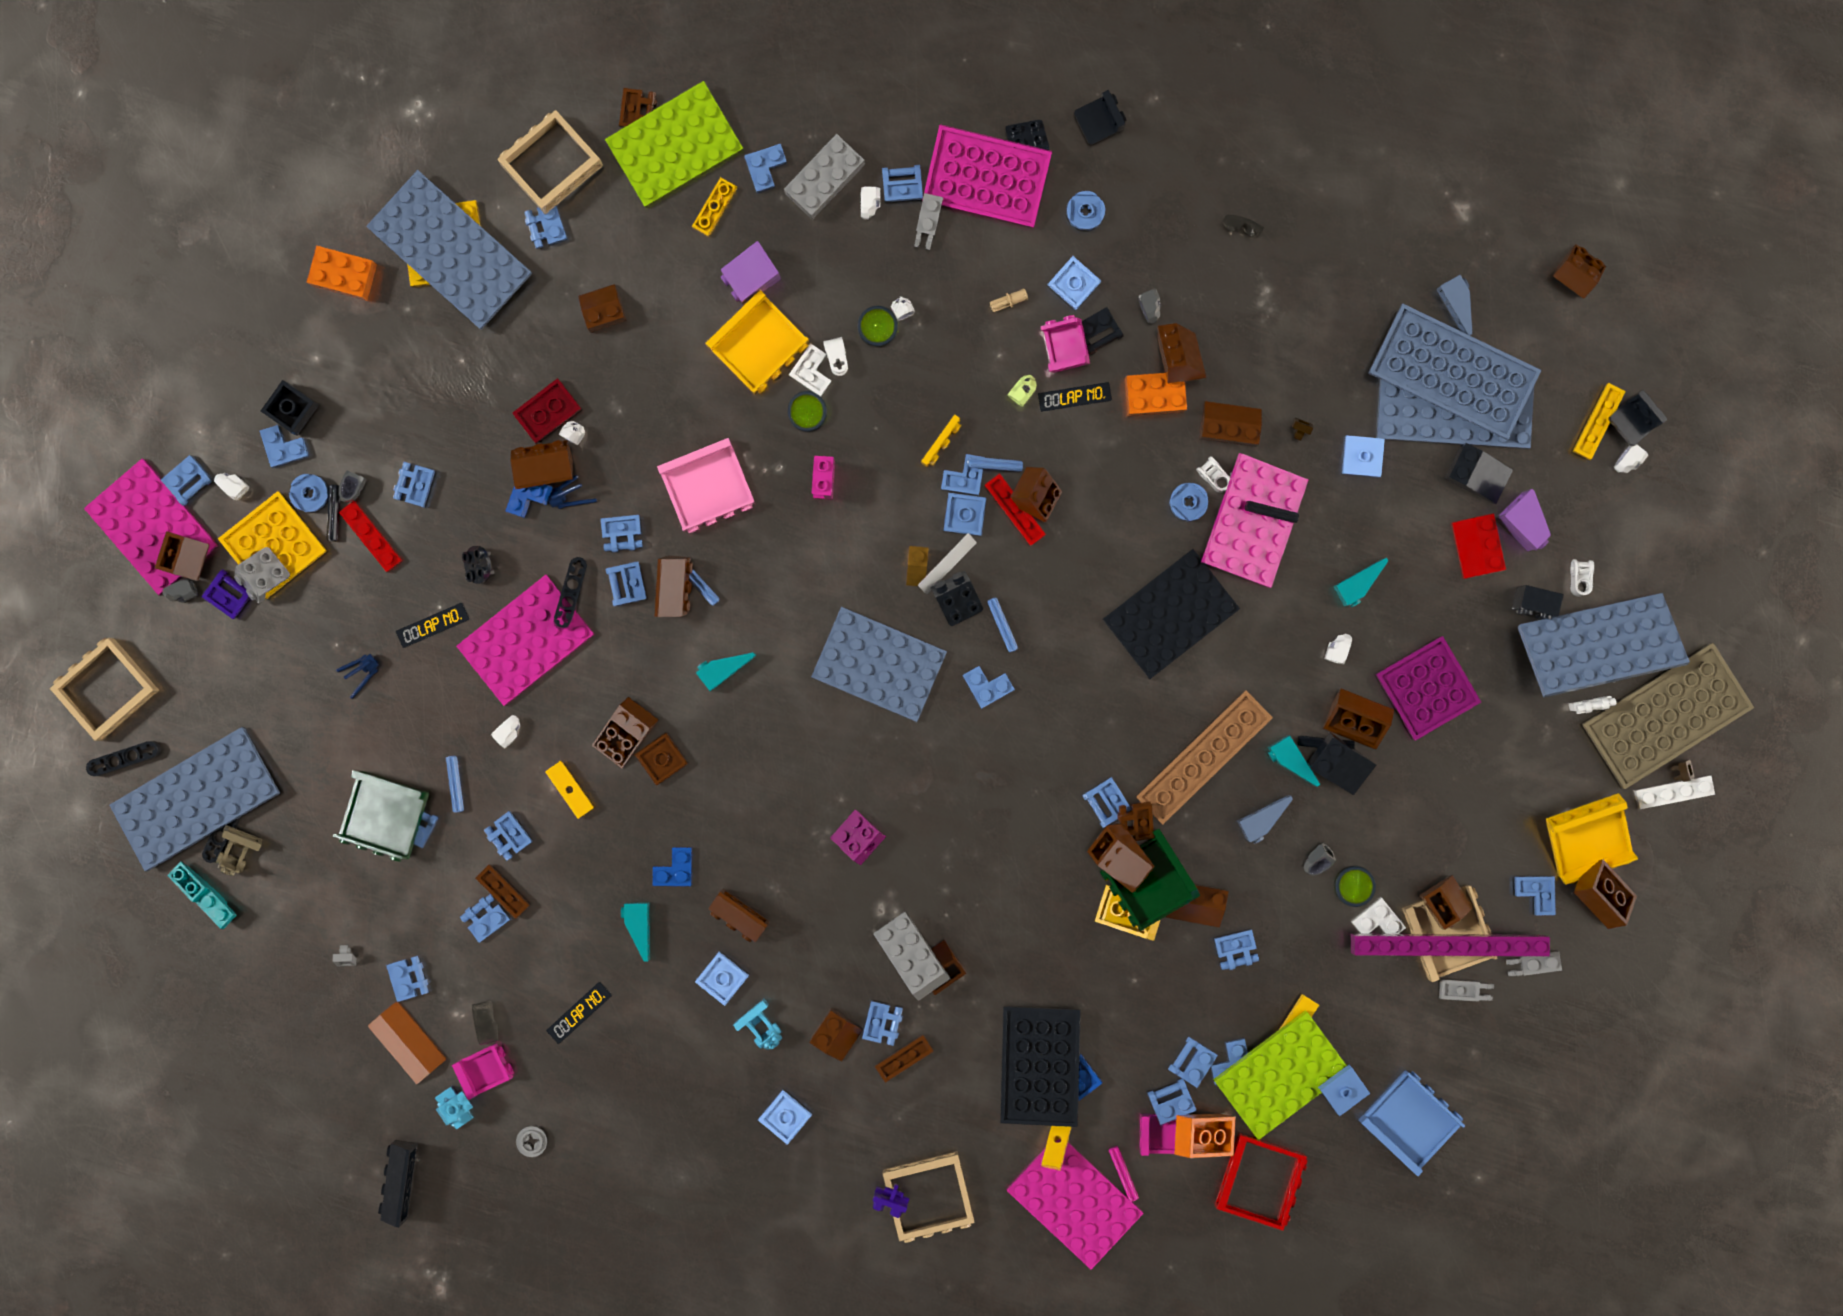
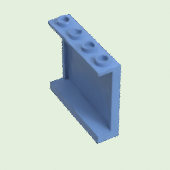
M1405 1070L1362 1115L1359 1121L1412 1172L1419 1176L1423 1172L1421 1168L1460 1126L1464 1128L1465 1125L1461 1122L1463 1118L1456 1111L1451 1113L1447 1109L1449 1105L1442 1098L1438 1100L1433 1096L1435 1093L1433 1089L1427 1084L1423 1086L1419 1082L1421 1078L1413 1071L1409 1073Z

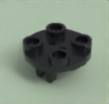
M472 546L467 552L462 554V561L464 562L466 572L465 578L468 582L475 584L484 583L490 575L494 574V570H491L489 558L491 553L490 551L486 552L481 546Z

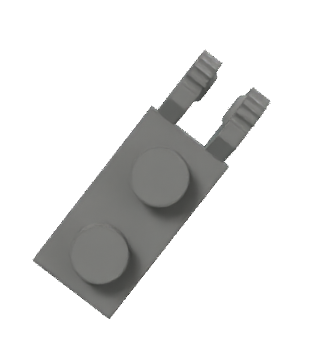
M924 193L916 229L915 247H919L921 243V234L926 233L929 234L926 241V249L930 250L933 235L936 233L943 197Z
M1551 951L1550 956H1520L1519 958L1506 960L1507 965L1521 963V969L1508 971V976H1526L1562 971L1559 951Z
M1440 979L1439 998L1478 1002L1479 1000L1493 1001V996L1488 994L1479 995L1480 988L1494 989V984L1480 983L1479 981Z

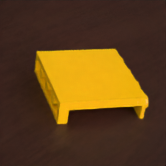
M759 290L706 342V345L755 395L757 392L759 394L768 387L767 383L771 379L775 380L782 373L780 370L785 365L787 367L790 366L798 352L802 354L808 348L809 339Z
M1619 793L1546 818L1558 876L1565 885L1578 881L1586 871L1601 859H1604L1612 869L1638 860V857L1632 850L1624 811L1628 809L1627 802Z

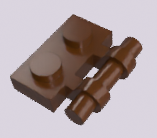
M623 88L619 127L624 128L645 116L640 115L642 105L647 106L646 114L652 112L654 107L657 106V100H655L656 92L650 91L648 98H643V90Z
M1151 802L1131 804L1132 811L1127 812L1125 805H1120L1117 818L1130 835H1133L1134 840L1153 839ZM1132 820L1133 826L1128 827L1127 821Z

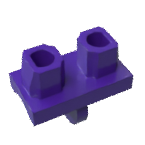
M894 1184L893 1189L889 1187L883 1189L877 1186L872 1200L874 1201L873 1209L883 1211L884 1206L890 1207L891 1216L899 1218L903 1212H906L909 1198L904 1197V1193L897 1191V1184Z

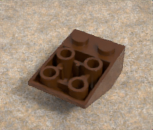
M627 697L618 706L592 746L622 769L651 732L658 719Z
M1123 824L1107 825L1087 851L1097 866L1132 893L1137 890L1155 867Z

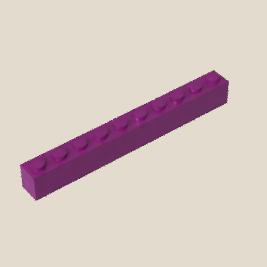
M1351 934V953L1354 955L1550 956V937L1546 935Z

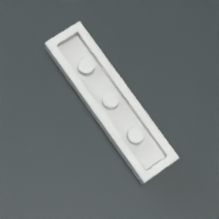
M1710 775L1694 778L1687 782L1678 781L1634 790L1638 809L1715 795L1712 776Z

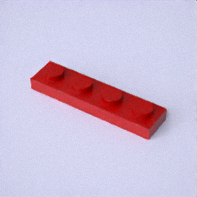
M1000 473L984 485L1030 546L1046 535L1032 515L1020 510L1011 499L1013 490Z
M352 501L339 512L386 572H389L403 561L356 501Z

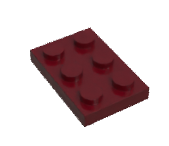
M557 378L512 412V414L535 444H537L582 409Z

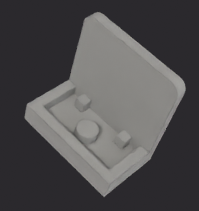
M265 547L235 566L234 578L239 585H244L248 596L252 600L255 599L259 604L265 600L266 593L288 579L290 573L271 549Z

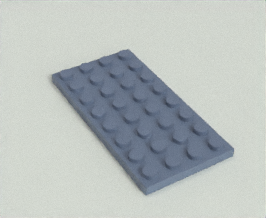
M419 170L410 177L366 226L480 330L483 329L532 274L529 269Z
M1402 303L1368 374L1508 440L1541 370Z
M1380 379L1376 438L1460 445L1468 443L1475 446L1530 449L1534 387L1509 439L1505 440Z
M1663 593L1560 615L1559 617H1552V620L1542 619L1518 626L1543 698L1681 667L1690 663Z
M241 727L109 806L144 871L148 872L277 796L280 792L244 727Z

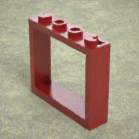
M1238 1132L1234 1144V1154L1230 1156L1215 1207L1218 1210L1283 1231L1290 1221V1215H1288L1290 1208H1293L1296 1203L1295 1193L1302 1184V1178L1300 1177L1302 1171H1305L1307 1168V1156L1304 1153L1262 1139L1258 1140L1255 1137ZM1247 1142L1296 1158L1277 1219L1227 1203Z

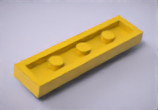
M1610 383L1606 384L1572 452L1588 460L1592 459L1610 424L1609 416L1617 410L1626 391Z

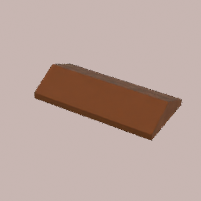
M397 1001L368 1025L369 1029L416 1084L447 1060Z

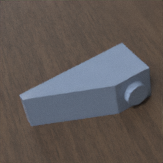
M1459 275L1436 290L1459 330L1467 335H1471L1472 319L1469 284L1465 278Z
M1287 795L1238 820L1237 822L1248 842L1253 841L1254 844L1263 840V836L1270 831L1293 800L1292 797Z

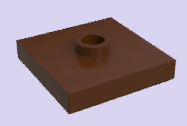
M667 732L634 754L656 786L688 764Z

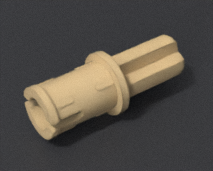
M1023 288L1011 294L1006 293V296L991 301L990 307L992 311L996 312L1009 306L1012 308L1013 305L1028 300L1026 290Z

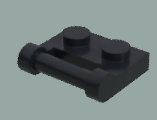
M1107 307L1082 321L1090 356L1095 354L1096 350L1115 339L1124 337ZM1112 328L1113 332L1093 344L1090 343L1089 340Z

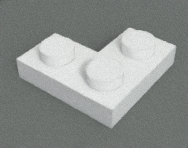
M810 343L789 376L812 392L822 396L830 385L831 380L816 370L826 357V353Z
M1381 897L1351 921L1361 934H1369L1378 925L1385 934H1399L1406 928Z

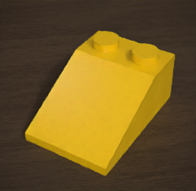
M1106 885L1095 922L1154 941L1160 920L1142 931L1137 926L1133 927L1128 919L1130 916L1129 912H1124L1118 903L1121 899L1118 895L1114 896L1109 886Z

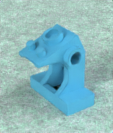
M763 999L738 1019L733 1026L739 1031L746 1025L756 1036L754 1041L760 1049L765 1048L769 1050L779 1045V1041L782 1039L780 1035L782 1030L776 1023L772 1024L762 1012L769 1005ZM763 1020L769 1030L761 1035L755 1026Z
M451 1086L435 1097L438 1102L436 1111L446 1125L450 1124L458 1129L474 1118L469 1111L473 1106L463 1091L458 1094L454 1087Z

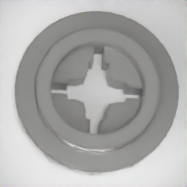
M528 1126L519 1132L516 1145L524 1156L536 1157L545 1150L547 1137L544 1131L537 1126ZM530 1134L533 1139L538 1140L534 1144V1149L531 1143H524L530 1139Z

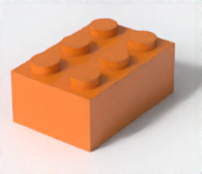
M316 245L306 283L312 287L367 301L377 264L373 260Z
M1165 373L1129 375L1125 377L1128 417L1182 413L1187 410L1185 381L1168 383Z
M1224 1114L1176 1115L1174 1154L1187 1158L1233 1156L1235 1117Z

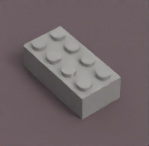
M836 134L784 188L785 195L813 220L864 167L865 161Z
M906 912L874 933V936L897 972L918 1001L950 979Z

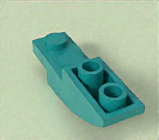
M180 861L167 875L192 902H196L220 929H224L237 916L227 905L228 902L183 862Z

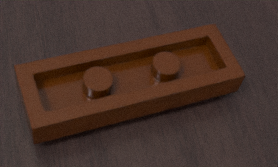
M490 864L475 878L515 919L530 906Z
M921 1035L876 1064L875 1068L886 1083L934 1050L925 1036Z

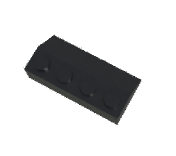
M395 1140L387 1148L386 1156L389 1157V1161L384 1168L386 1182L382 1185L381 1195H384L383 1203L381 1202L379 1205L378 1214H381L380 1221L399 1228L408 1218L418 1143Z

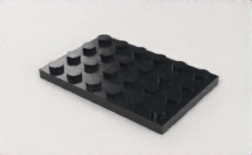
M1194 549L1186 553L1102 619L1149 680L1240 609L1206 564L1201 562L1202 559Z
M1003 1007L1000 1123L1078 1127L1081 1009Z

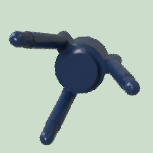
M575 475L572 480H567L560 486L552 489L548 501L552 508L558 506L561 509L567 506L597 502V499L564 503L566 501V494L582 487V484H578L567 490H562L578 479V476Z
M371 653L369 655L365 654L361 658L336 669V672H340L359 663V666L345 675L344 679H348L360 670H363L365 673L369 671L368 675L350 695L351 699L355 697L372 675L378 672L376 668L380 665Z

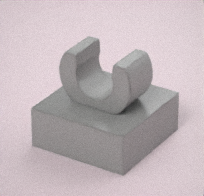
M341 945L339 949L340 954H333V963L337 967L356 966L357 958L351 954V948H348V945Z

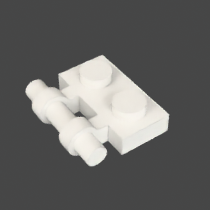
M1603 696L1568 704L1570 711H1576L1577 714L1590 713L1592 710L1609 709L1610 706L1616 705V699L1611 696Z

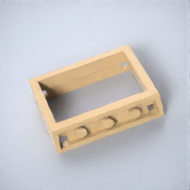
M556 110L553 113H548L540 124L534 125L528 134L518 138L509 150H504L497 159L504 170L545 215L603 166L600 158ZM559 123L590 158L540 199L509 163Z
M104 638L97 643L98 647L95 650L84 654L83 660L78 664H73L68 669V673L64 677H58L50 688L95 741H102L159 691L114 638ZM110 648L143 686V689L96 729L62 689Z
M958 1151L883 1170L886 1187L893 1189L891 1179L954 1164L967 1217L903 1232L900 1217H893L899 1241L911 1242L915 1240V1237L923 1236V1238L933 1236L935 1232L948 1233L953 1230L952 1228L959 1226L961 1229L971 1226V1223H974Z

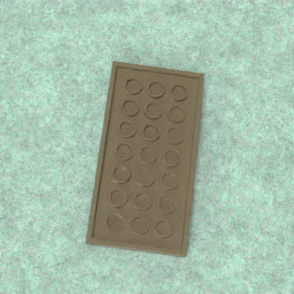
M1714 643L1708 644L1689 656L1690 663L1688 665L1665 671L1616 702L1615 706H1610L1609 709L1603 710L1582 724L1622 789L1630 787L1754 708Z

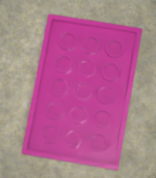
M940 124L924 193L943 197V206L1034 227L1052 151Z
M1239 453L1201 562L1271 588L1294 523L1245 511L1246 501H1253L1298 512L1308 479Z
M145 459L139 460L84 508L160 596L163 594L162 590L165 587L176 583L182 578V576L155 568L166 531L210 544L207 555L219 546L189 510L177 501L176 497L165 486L161 478Z
M544 575L456 646L503 706H506L595 635L576 610H574L571 623L567 629L560 630L554 626L553 619L561 591L548 575ZM566 598L562 600V604L565 607L572 606ZM563 611L561 618H557V620L560 621L559 624L563 625L564 622L568 623V621L565 620V616L567 613L566 611Z
M1069 1142L1061 1171L1042 1167L1044 1148L1006 1190L1092 1270L1144 1213L1133 1202H1130L1127 1196Z

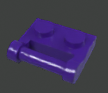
M224 569L217 574L202 595V598L232 619L237 617L250 599L246 592L247 589L243 585H239ZM224 581L241 593L242 597L238 599L220 586V583Z

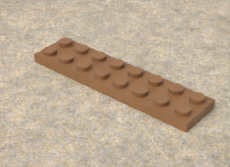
M1245 690L1162 770L1136 798L1141 803L1150 801L1153 816L1163 825L1273 717Z

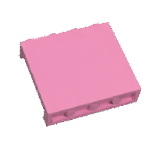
M729 438L657 466L684 532H695L699 530L698 526L703 524L710 526L717 523L716 519L730 518L735 515L734 512L750 510L753 508L752 505L755 504Z

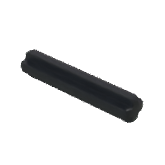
M339 485L329 486L326 536L328 541L338 540Z
M1246 501L1244 507L1245 511L1292 523H1297L1299 513L1253 501Z
M1299 736L1298 746L1318 748L1325 738ZM1343 740L1345 743H1347L1355 749L1354 741Z

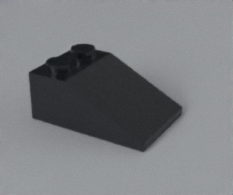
M1464 443L1460 446L1444 479L1496 505L1513 470L1484 451Z
M1329 732L1307 762L1311 769L1352 795H1355L1377 766L1376 763L1331 732Z

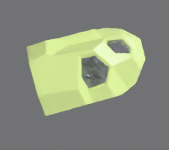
M1031 375L1023 376L1007 396L1023 407L1036 390L1035 378Z

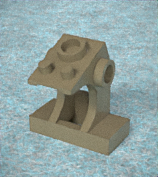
M225 825L222 837L228 839L229 842L224 853H219L216 863H219L218 868L221 869V873L234 876L239 871H243L246 861L243 859L248 849L251 848L259 851L262 839ZM232 845L242 848L239 858L229 854Z

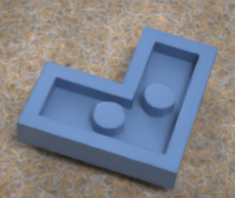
M781 144L745 155L756 192L759 193L774 188L775 185L769 169L787 163Z
M279 425L260 430L270 467L274 468L309 457L304 438H298L285 443Z
M966 454L963 473L944 470L941 490L979 496L983 468L968 467V458L981 456Z
M980 666L963 675L981 709L1015 690L1006 673L988 682Z
M1554 876L1515 877V896H1534V915H1556Z
M1244 1038L1225 1042L1229 1061L1212 1064L1213 1079L1248 1053Z

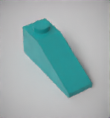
M1383 558L1333 586L1344 606L1350 605L1354 607L1361 603L1360 599L1366 595L1387 564V558Z
M748 653L713 660L709 663L705 661L697 667L699 671L696 674L708 690L712 691L755 658L756 655L755 653Z
M1290 735L1283 737L1268 747L1270 750L1268 755L1273 762H1277L1313 786L1318 787L1320 785Z
M626 902L624 907H621V918H624V924L643 961L648 962L650 960L649 902Z

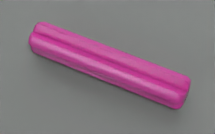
M1114 1146L1109 1149V1153L1129 1201H1136L1139 1199L1119 1147Z

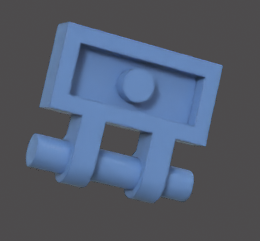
M557 206L546 215L539 208H537L538 216H533L532 210L524 212L526 217L525 223L526 226H529L530 238L534 242L536 249L543 247L541 240L547 239L549 245L568 240ZM542 223L544 232L539 233L536 224Z
M403 462L402 469H399L398 473L400 474L398 483L393 489L395 491L393 499L401 500L402 493L407 494L405 502L425 508L435 471L415 465L414 471L411 472L409 471L411 464ZM407 477H410L409 488H404Z
M640 515L601 519L602 538H610L611 543L604 544V551H612L613 553L618 552V550L629 549V551L643 547L642 540H634V535L641 534ZM627 536L628 541L617 542V537Z
M508 811L494 822L498 828L496 831H493L490 826L484 829L489 842H493L498 849V854L503 856L506 861L513 857L508 850L513 848L518 853L533 842L511 811ZM502 834L508 843L506 845L498 838L499 835Z
M491 894L479 899V903L472 908H467L465 913L460 916L464 923L469 919L473 921V924L468 929L479 943L511 920L500 904L494 908L491 906L490 903L495 900ZM484 908L488 913L479 918L477 913Z
M1251 929L1214 938L1218 957L1226 956L1227 961L1220 963L1221 970H1233L1237 966L1245 964L1249 966L1259 961L1258 954L1250 955L1249 950L1257 949ZM1243 952L1244 957L1233 959V954Z
M418 956L411 957L413 964L411 966H408L406 959L386 965L397 1002L416 997V988H420L421 995L429 993L427 988L428 981L424 978L422 971L424 967L422 962L420 963ZM415 971L418 982L413 983L410 972Z
M871 1000L862 1039L881 1043L882 1036L888 1037L887 1044L894 1046L895 1039H898L899 1035L897 1031L899 1023L902 1022L903 1016L901 1014L903 1008L895 1006L894 1013H889V1004ZM887 1019L892 1020L890 1030L884 1029Z

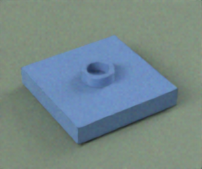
M948 493L943 531L982 536L986 498Z
M1347 1065L1318 1087L1339 1116L1370 1094L1350 1065Z

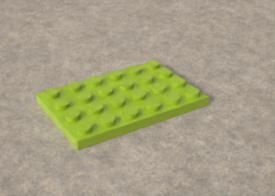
M704 81L605 139L644 207L743 149Z
M1305 1010L1213 1080L1259 1140L1322 1092L1318 1087L1347 1065Z

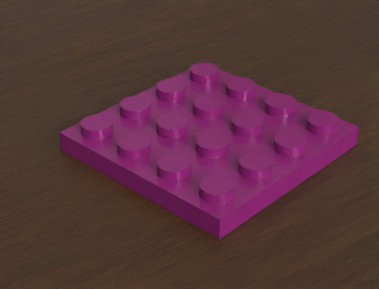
M1443 636L1375 674L1414 741L1481 703Z

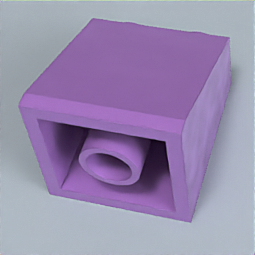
M758 241L721 269L723 275L720 276L725 285L728 286L730 284L734 290L731 294L736 302L741 301L742 304L748 302L759 290L763 292L781 280L779 272Z
M1533 489L1522 492L1496 518L1527 551L1542 549L1549 542L1547 539L1551 534Z

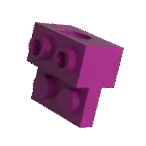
M854 810L830 837L845 854L859 865H862L886 838L882 832L857 810Z

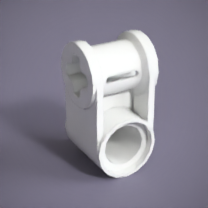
M842 337L823 341L832 373L837 376L845 375L848 370V364ZM837 362H840L842 369L838 370L836 367Z
M1210 456L1208 458L1209 461L1196 470L1216 492L1224 493L1226 492L1230 477L1221 468L1219 463ZM1224 479L1227 482V486L1220 488L1217 485V480Z
M1573 559L1570 567V589L1572 594L1577 597L1585 596L1593 588L1594 562L1593 560L1579 562ZM1579 583L1584 584V586H1585V591H1584V592L1579 591V589H1578V584H1579Z

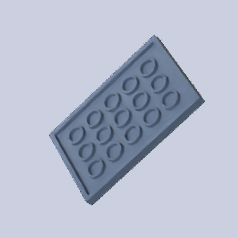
M841 607L811 677L917 722L947 651Z

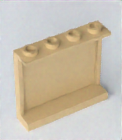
M1464 885L1460 888L1473 909L1446 930L1439 928L1423 901L1402 908L1411 934H1491V930L1488 924L1484 923V911L1477 904L1476 899L1478 895L1475 888H1472L1470 885ZM1420 956L1427 978L1431 982L1440 980L1439 977L1483 961L1498 959L1497 956Z

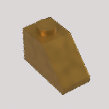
M909 546L906 585L918 586L926 577L929 547Z

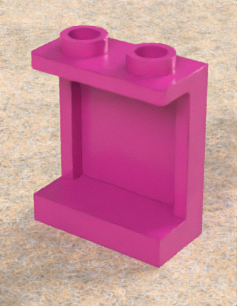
M1075 315L1066 316L1063 318L1064 321L1060 322L1056 320L1045 322L1046 325L1041 326V331H1044L1050 364H1048L1049 372L1056 373L1091 364L1082 321L1080 318H1075Z
M814 456L812 494L815 499L833 500L834 457Z
M497 1043L452 1065L468 1100L513 1078V1069L509 1063H506L504 1059L505 1052L502 1046H498Z
M1140 1113V1154L1142 1156H1149V1154H1174L1176 1120L1161 1126L1156 1114Z

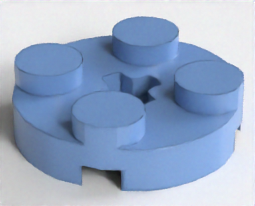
M1091 191L1077 193L1067 205V217L1070 224L1080 230H1092L1098 227L1105 215L1103 201L1097 194ZM1084 206H1088V209L1091 210V213H1088L1087 216L1080 211Z
M302 474L293 480L289 498L297 509L304 512H316L322 509L328 501L329 489L322 478L313 474ZM307 488L314 491L311 498L309 496L305 497Z
M1184 483L1174 489L1169 504L1177 518L1189 522L1197 520L1205 514L1208 508V496L1200 485ZM1185 497L1188 499L1192 497L1194 499L1192 507L1190 505L1185 506Z

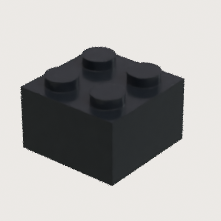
M282 380L260 411L290 433L298 436L319 404L288 382Z
M1529 585L1518 586L1512 609L1517 610L1516 614L1528 616L1534 614L1536 619L1552 620V617H1559L1564 594Z

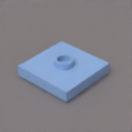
M1072 256L1047 285L1073 309L1077 310L1101 283V280Z
M1346 435L1342 474L1381 477L1385 439Z
M719 951L695 983L725 1006L749 975Z
M782 1090L758 1121L788 1145L812 1116V1113Z

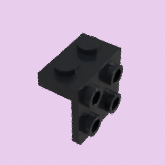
M1109 90L1103 92L1099 99L1076 109L1074 112V116L1090 145L1124 130L1125 122L1127 121L1123 111H1119L1117 98Z
M1042 120L1012 124L1005 127L1008 141L1049 150V143Z
M1644 390L1630 397L1609 416L1611 424L1630 446L1638 444L1651 430L1667 420V417Z
M965 570L955 573L952 577L939 581L930 587L950 626H954L983 611V606Z

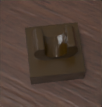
M1295 417L1292 423V428L1296 429L1294 438L1301 441L1304 433L1311 435L1313 424Z
M1690 759L1681 761L1678 765L1671 767V770L1677 769L1680 771L1679 776L1673 777L1674 780L1682 779L1683 782H1687L1695 778Z

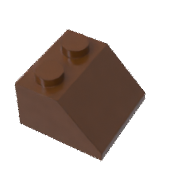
M615 284L578 296L581 311L590 333L627 321Z
M831 1008L809 1043L825 1054L842 1061L863 1029Z

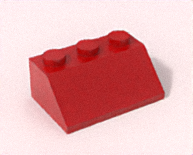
M1494 513L1451 523L1463 579L1506 570Z

